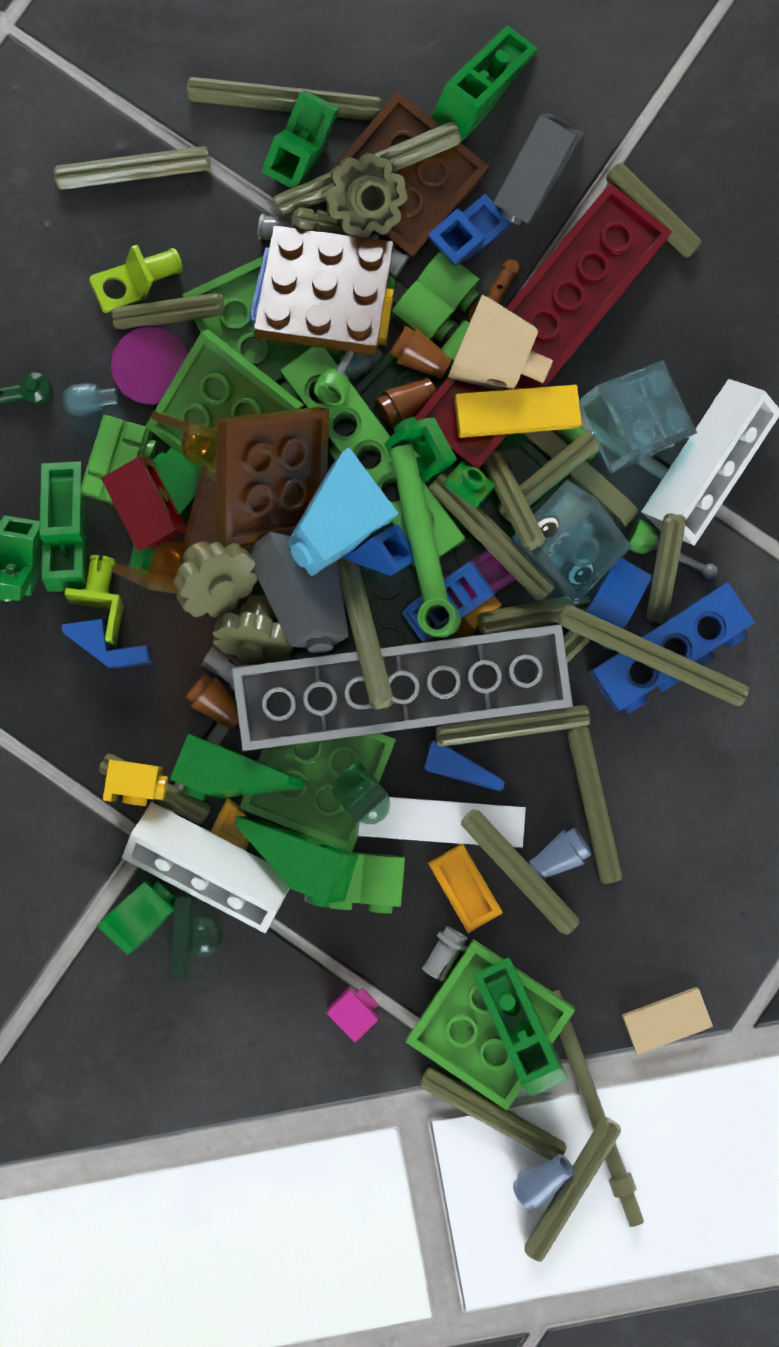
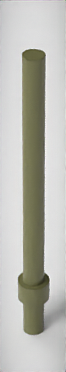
M560 990L552 991L557 996L562 998ZM569 1019L559 1036L591 1124L595 1130L601 1118L606 1115L572 1022ZM615 1142L605 1158L611 1175L608 1181L614 1197H619L629 1227H635L644 1223L643 1215L634 1194L637 1187L631 1172H626Z

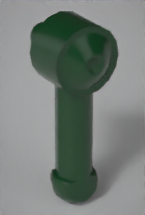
M38 372L26 374L18 385L0 388V404L26 399L34 405H44L53 396L52 383Z

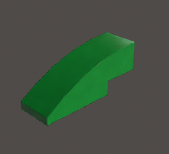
M82 462L41 463L39 536L43 542L42 581L48 592L65 591L66 588L81 590L86 587L88 543L85 495L80 492L84 478Z

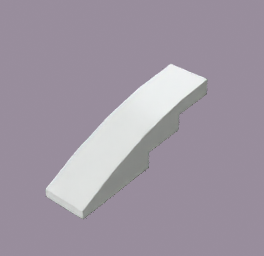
M359 795L356 835L479 845L461 826L463 817L474 809L479 810L513 847L523 848L526 807Z

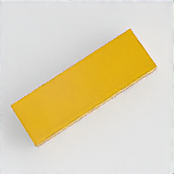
M577 385L456 394L454 397L459 438L576 429L582 425Z

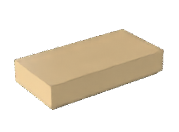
M697 987L622 1014L637 1055L713 1027L702 995Z

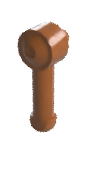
M509 259L502 264V270L486 296L499 305L514 279L520 275L521 266L517 260ZM479 302L470 308L467 322H471Z

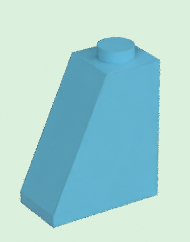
M347 448L330 467L289 538L287 545L290 547L292 557L296 563L305 568L312 577L383 531L399 513L352 450Z

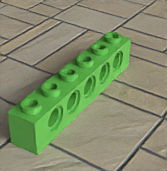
M313 346L280 370L285 381L280 386L300 401L304 408L321 407L329 410L328 441L333 447L328 449V453L334 462L347 448H350L357 458L365 451H375L381 457V462L373 469H366L381 491L387 484L397 483L393 465L388 464L390 451L384 445L390 436L351 383L344 403L339 406H332L326 403L319 404L310 398L319 377L326 370L338 368V365L324 347ZM345 418L353 420L357 425L356 431L350 436L338 435L334 427L339 420ZM422 482L439 560H441L463 544L465 537L426 484ZM390 501L399 514L385 530L398 524L409 540L401 501Z

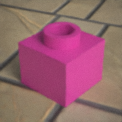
M350 985L328 1007L327 1014L356 1042L379 1020V1013L375 1010L379 1004L364 988L357 992Z

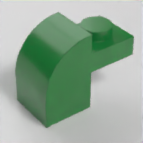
M306 90L301 91L286 129L275 135L261 173L291 189L308 182L328 147L329 142L327 139L340 108Z
M5 515L0 521V601H21L24 595H32L37 582L42 556L43 542L39 536L40 521Z

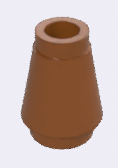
M405 326L389 353L397 358L396 363L439 379L442 378L452 360L417 327L412 330Z
M425 378L421 381L382 391V396L375 399L376 409L384 424L388 428H392L405 419L415 417L435 394L436 389L430 379Z
M204 673L185 695V698L191 702L189 707L227 727L229 730L239 722L237 703L216 676L212 679L208 674Z

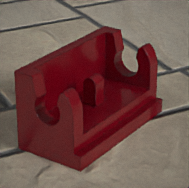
M139 456L101 477L137 551H142L148 547L154 549L188 531L152 459Z

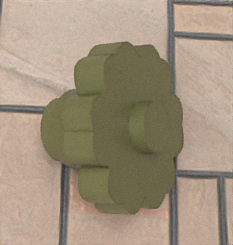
M365 153L359 161L346 157L339 166H336L330 172V178L334 185L327 188L324 192L327 213L333 218L340 219V228L343 232L367 238L373 230L380 234L388 233L392 226L401 220L398 206L403 205L408 197L405 190V179L400 174L391 173L392 164L388 159L371 153Z
M198 542L190 546L184 553V564L179 567L178 575L175 577L173 584L179 591L176 598L186 612H190L193 617H200L207 612L211 617H218L225 612L235 609L238 599L250 595L253 585L257 580V576L252 570L255 566V561L248 551L241 548L238 543H232L224 548L219 542L213 544Z
M260 595L250 596L247 598L246 603L241 606L239 615L225 613L216 619L213 630V644L219 647L221 652L236 655L240 661L252 662L258 665L266 664L267 661L275 663L291 660L294 647L290 646L267 597Z

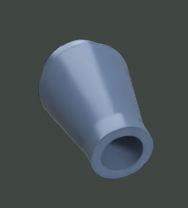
M574 827L568 832L563 829L529 863L538 875L545 880L550 876L586 864L584 859L591 856L592 853L581 834Z
M558 1154L553 1159L520 1171L517 1179L513 1182L515 1196L527 1209L544 1207L565 1181L574 1175L572 1164L564 1155Z

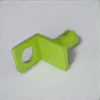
M138 245L131 246L124 265L91 275L89 282L102 311L109 313L116 307L129 306L146 300L153 281L174 274H180L183 271V266L175 248L143 258ZM110 279L119 280L125 286L126 293L120 299L109 298L104 293L103 284Z
M91 555L85 589L66 588L65 596L69 603L73 605L110 610L105 640L110 648L116 649L124 604L119 595L109 593L115 560L111 557L103 556L101 561L99 560V555Z

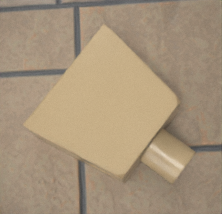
M482 295L448 377L499 391L514 390L521 374L543 383L553 360L531 351L538 334L536 327L492 299Z

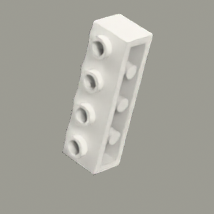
M731 379L727 380L641 511L660 531L663 518L667 513L681 514L687 519L683 541L695 546L779 417V408L764 390Z
M151 802L130 834L122 859L265 934L290 889L268 862Z

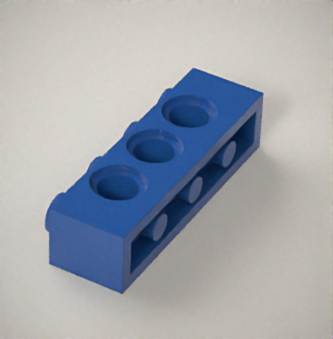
M727 582L642 638L663 648L668 640H674L680 644L683 657L705 665L715 658L712 650L723 643L728 648L736 645L749 636L745 629L755 622L729 582ZM702 618L712 621L715 626L716 632L711 640L703 639L697 631L698 622ZM619 652L588 672L613 711L617 712L624 708L628 714L648 702L645 694L658 686L660 691L663 692L680 680L646 665L649 670L648 680L644 684H638L630 677V667L634 662L639 661Z

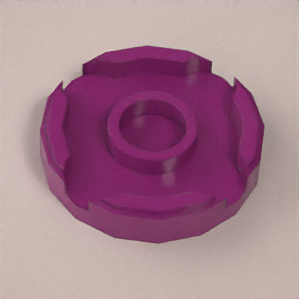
M146 326L134 329L121 338L113 351L111 370L114 382L123 395L134 403L143 406L158 405L186 359L188 351L178 336L165 328Z

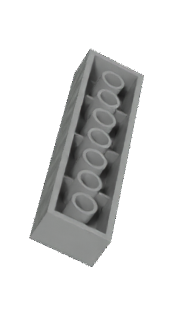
M562 625L381 648L393 695V704L388 708L379 710L373 709L370 705L357 652L232 668L243 751L573 707Z

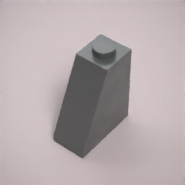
M551 113L539 116L493 203L502 208L499 214L503 218L517 225H520L522 220L526 223L534 220L582 139L584 132Z
M269 532L246 549L255 561L253 570L290 646L308 649L313 654L327 653L333 649L334 645L349 637L338 560L311 577L307 570L299 566L292 557L291 549L287 545L291 536Z

